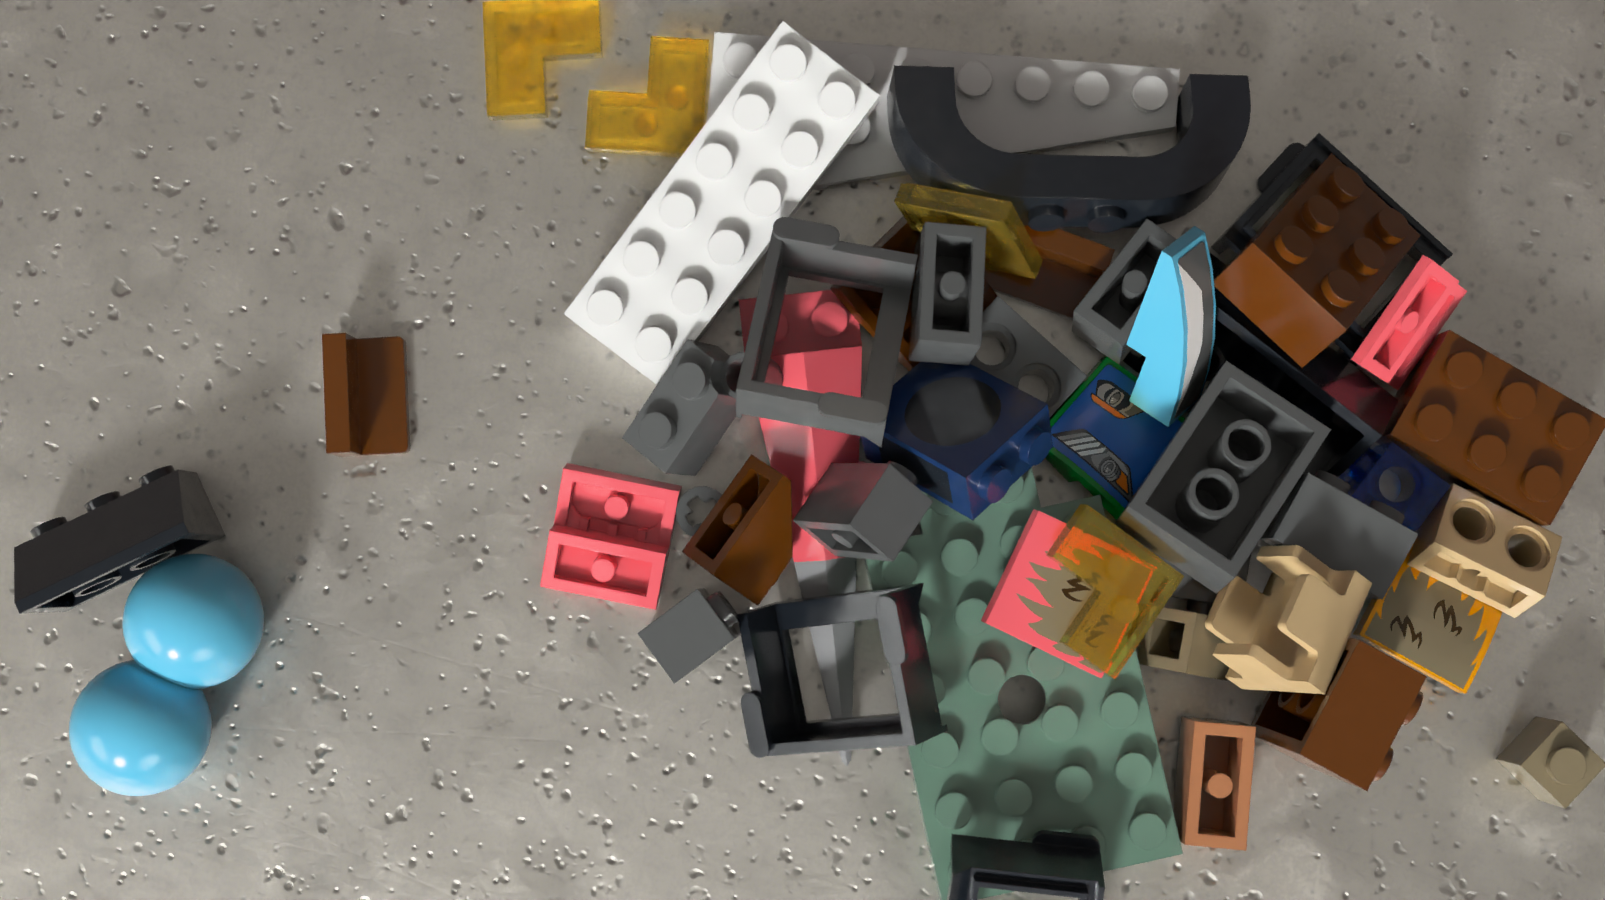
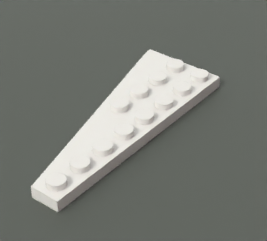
M714 32L707 121L771 36ZM807 39L880 95L877 106L813 190L828 188V185L865 179L873 181L909 175L894 149L888 125L887 94L894 65L954 67L956 106L961 120L977 139L1003 152L1015 154L1043 150L1044 152L1063 150L1064 147L1098 141H1105L1106 143L1172 132L1176 127L1180 69Z

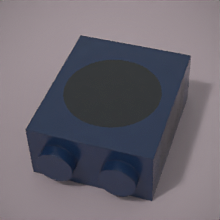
M919 362L893 385L882 447L861 436L866 459L873 463L893 461L901 464L918 478L917 488L971 520L978 517L992 503L1001 500L1009 490V487L1032 466L1040 464L1053 448L1048 404L972 364L967 366Z

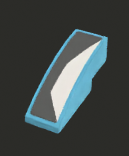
M1196 226L1192 227L1161 251L1126 345L1146 357L1129 401L1167 427L1190 409L1201 396L1209 373L1215 340L1216 298L1213 268L1206 234Z

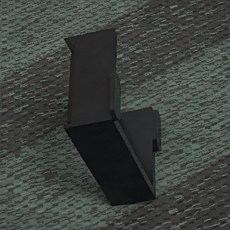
M1320 133L1305 146L1301 143L1290 144L1257 180V189L1260 194L1211 246L1219 255L1228 247L1237 254L1256 233L1252 226L1308 166L1315 170L1332 153L1346 167L1357 172L1363 182L1391 208L1400 212L1408 224L1421 235L1407 253L1414 261L1418 263L1422 255L1441 266L1453 255L1449 249ZM1406 278L1361 326L1354 321L1342 335L1333 341L1340 347L1337 352L1354 366L1358 364L1352 361L1351 358Z
M924 583L780 601L737 614L752 690L742 696L741 709L749 749L755 757L763 758L765 756L913 746L948 731L947 724L942 725L919 608ZM877 619L884 656L890 664L899 713L806 721L789 629Z
M1041 830L1033 835L1032 843L952 834L951 876L947 900H977L979 887L1078 898V900H1103L1105 883L1100 843L1092 835Z

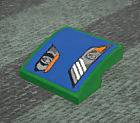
M1103 357L1050 417L1053 448L1045 459L1068 482L1079 481L1093 496L1100 495L1103 507L1117 520L1185 418L1180 416L1167 427L1131 403L1129 399L1138 378L1109 357Z

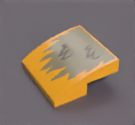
M1412 545L1384 598L1371 599L1353 635L1454 691L1466 694L1492 641L1502 611L1407 565L1413 548Z

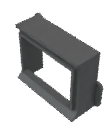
M790 217L778 218L773 224L737 383L736 417L742 418V415L745 414L862 436L882 447L918 255L839 241V231L832 225ZM789 276L883 293L862 398L833 392L823 394L765 383Z

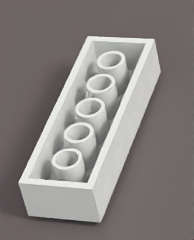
M782 21L564 312V315L655 384H658L686 341L689 339L699 342L768 250L774 222L781 217L792 218L877 106L880 95Z

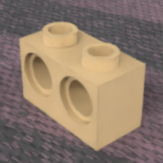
M1453 483L1426 507L1407 565L1516 618L1546 596L1562 536L1488 501L1477 491L1464 489Z

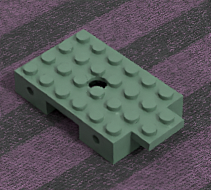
M1032 467L1009 487V490L1001 500L992 503L974 520L969 519L923 492L933 502L919 522L921 534L909 537L894 562L864 559L871 590L924 583L919 608L942 725L947 724L948 731L920 744L907 746L940 900H947L951 876L950 842L952 834L1031 843L1033 835L1041 830L1092 835L1100 843L1103 872L1183 854L1130 621L1126 625L1102 679L981 621L1033 509L1052 516L1112 545L1101 496L1096 495L1041 507ZM1017 675L1033 677L1041 684L1045 693V705L1041 714L1036 719L1027 723H1016L1008 720L1002 714L998 705L1000 689L1008 679ZM979 887L977 900L1014 891Z

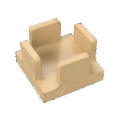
M1298 545L1261 546L1256 559L1273 571L1263 593L1236 575L1230 583L1218 592L1205 620L1206 629L1226 642L1217 644L1213 656L1229 667L1225 677L1241 689L1326 694L1372 586V582L1356 570H1333Z

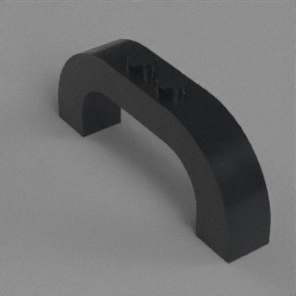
M894 65L887 94L888 125L892 144L903 167L924 192L943 206L965 217L999 225L1029 226L1036 231H1052L1060 227H1088L1094 232L1107 233L1119 230L1120 228H1140L1146 219H1149L1156 225H1160L1186 215L1208 199L1222 181L1244 142L1251 113L1250 89L1247 75L1189 74L1177 102L1176 126L1178 142L1174 147L1163 153L1146 157L1015 154L1003 152L984 144L964 125L956 106L954 67Z

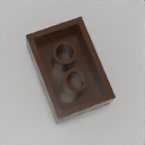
M1331 153L1282 202L1214 279V286L1303 368L1350 327L1421 235L1408 224L1400 212L1391 208L1363 182L1357 172L1346 167Z
M1447 330L1437 334L1394 397L1398 399V403L1383 435L1376 442L1450 485L1454 483L1464 489L1477 491L1488 501L1539 526H1548L1553 522L1605 429V418L1455 332Z
M1349 638L1326 694L1268 691L1251 724L1256 727L1255 738L1309 768L1368 791L1372 781L1380 780L1388 770L1394 753L1391 745L1400 727L1407 725L1417 714L1423 700V693L1420 689L1427 676L1359 639Z

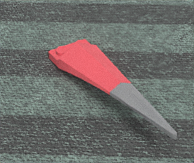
M831 290L786 294L771 359L780 366L783 375L782 386L823 394L833 392L861 398L862 342L860 323ZM757 298L739 299L744 352ZM759 417L770 466L791 480L793 561L802 599L856 592L857 558L833 555L796 524L793 519L831 463L859 462L860 436ZM855 622L809 627L831 719L852 717ZM851 750L839 751L842 762L848 766L851 761Z

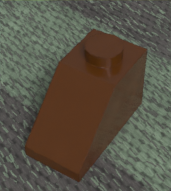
M751 454L682 552L710 574L758 606L770 588L777 582L780 574L793 557L791 480Z

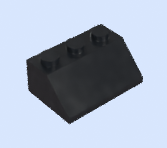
M172 465L161 467L139 478L141 487L123 496L120 495L119 491H114L92 499L84 505L87 513L67 522L66 517H58L34 527L30 531L33 539L14 547V603L19 614L67 612L142 576L161 561L178 555L188 554L226 536L198 474L179 469L175 471Z

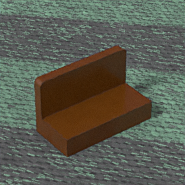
M995 224L985 251L984 279L995 292L1073 320L1075 308L1109 267L1115 249L1061 229L1036 231L1029 226Z
M347 333L322 334L326 453L339 457L408 453L410 451L406 341L399 336L356 339Z

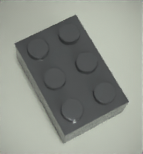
M1226 361L1196 401L1114 525L1217 594L1236 577L1331 429Z

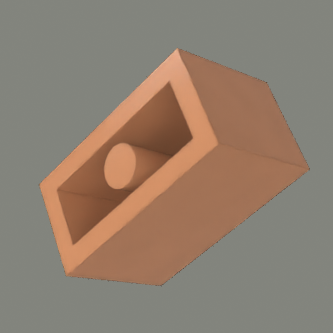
M1181 716L1173 812L1180 842L1184 845L1246 851L1256 734L1255 726L1239 721Z

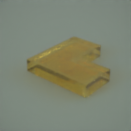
M507 0L482 2L487 117L490 121L548 118L546 61L603 58L600 0Z
M651 36L647 93L589 90L585 138L586 151L681 157L705 125L710 53L709 39Z
M907 182L906 184L901 183L894 202L912 230L921 232L925 222L986 227L985 269L1036 279L1043 260L1010 201Z
M1080 504L1046 556L1094 591L1059 642L1106 676L1116 679L1184 578V575L1092 507Z

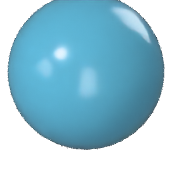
M183 554L161 561L145 572L136 582L124 607L122 621L123 636L132 658L146 671L179 686L203 689L229 680L250 662L262 638L264 612L257 589L238 567L212 555Z
M134 660L115 664L97 674L88 682L75 701L69 721L71 750L79 767L92 781L102 788L126 796L158 794L184 781L201 763L212 734L211 711L202 689L179 686L159 678L140 667Z

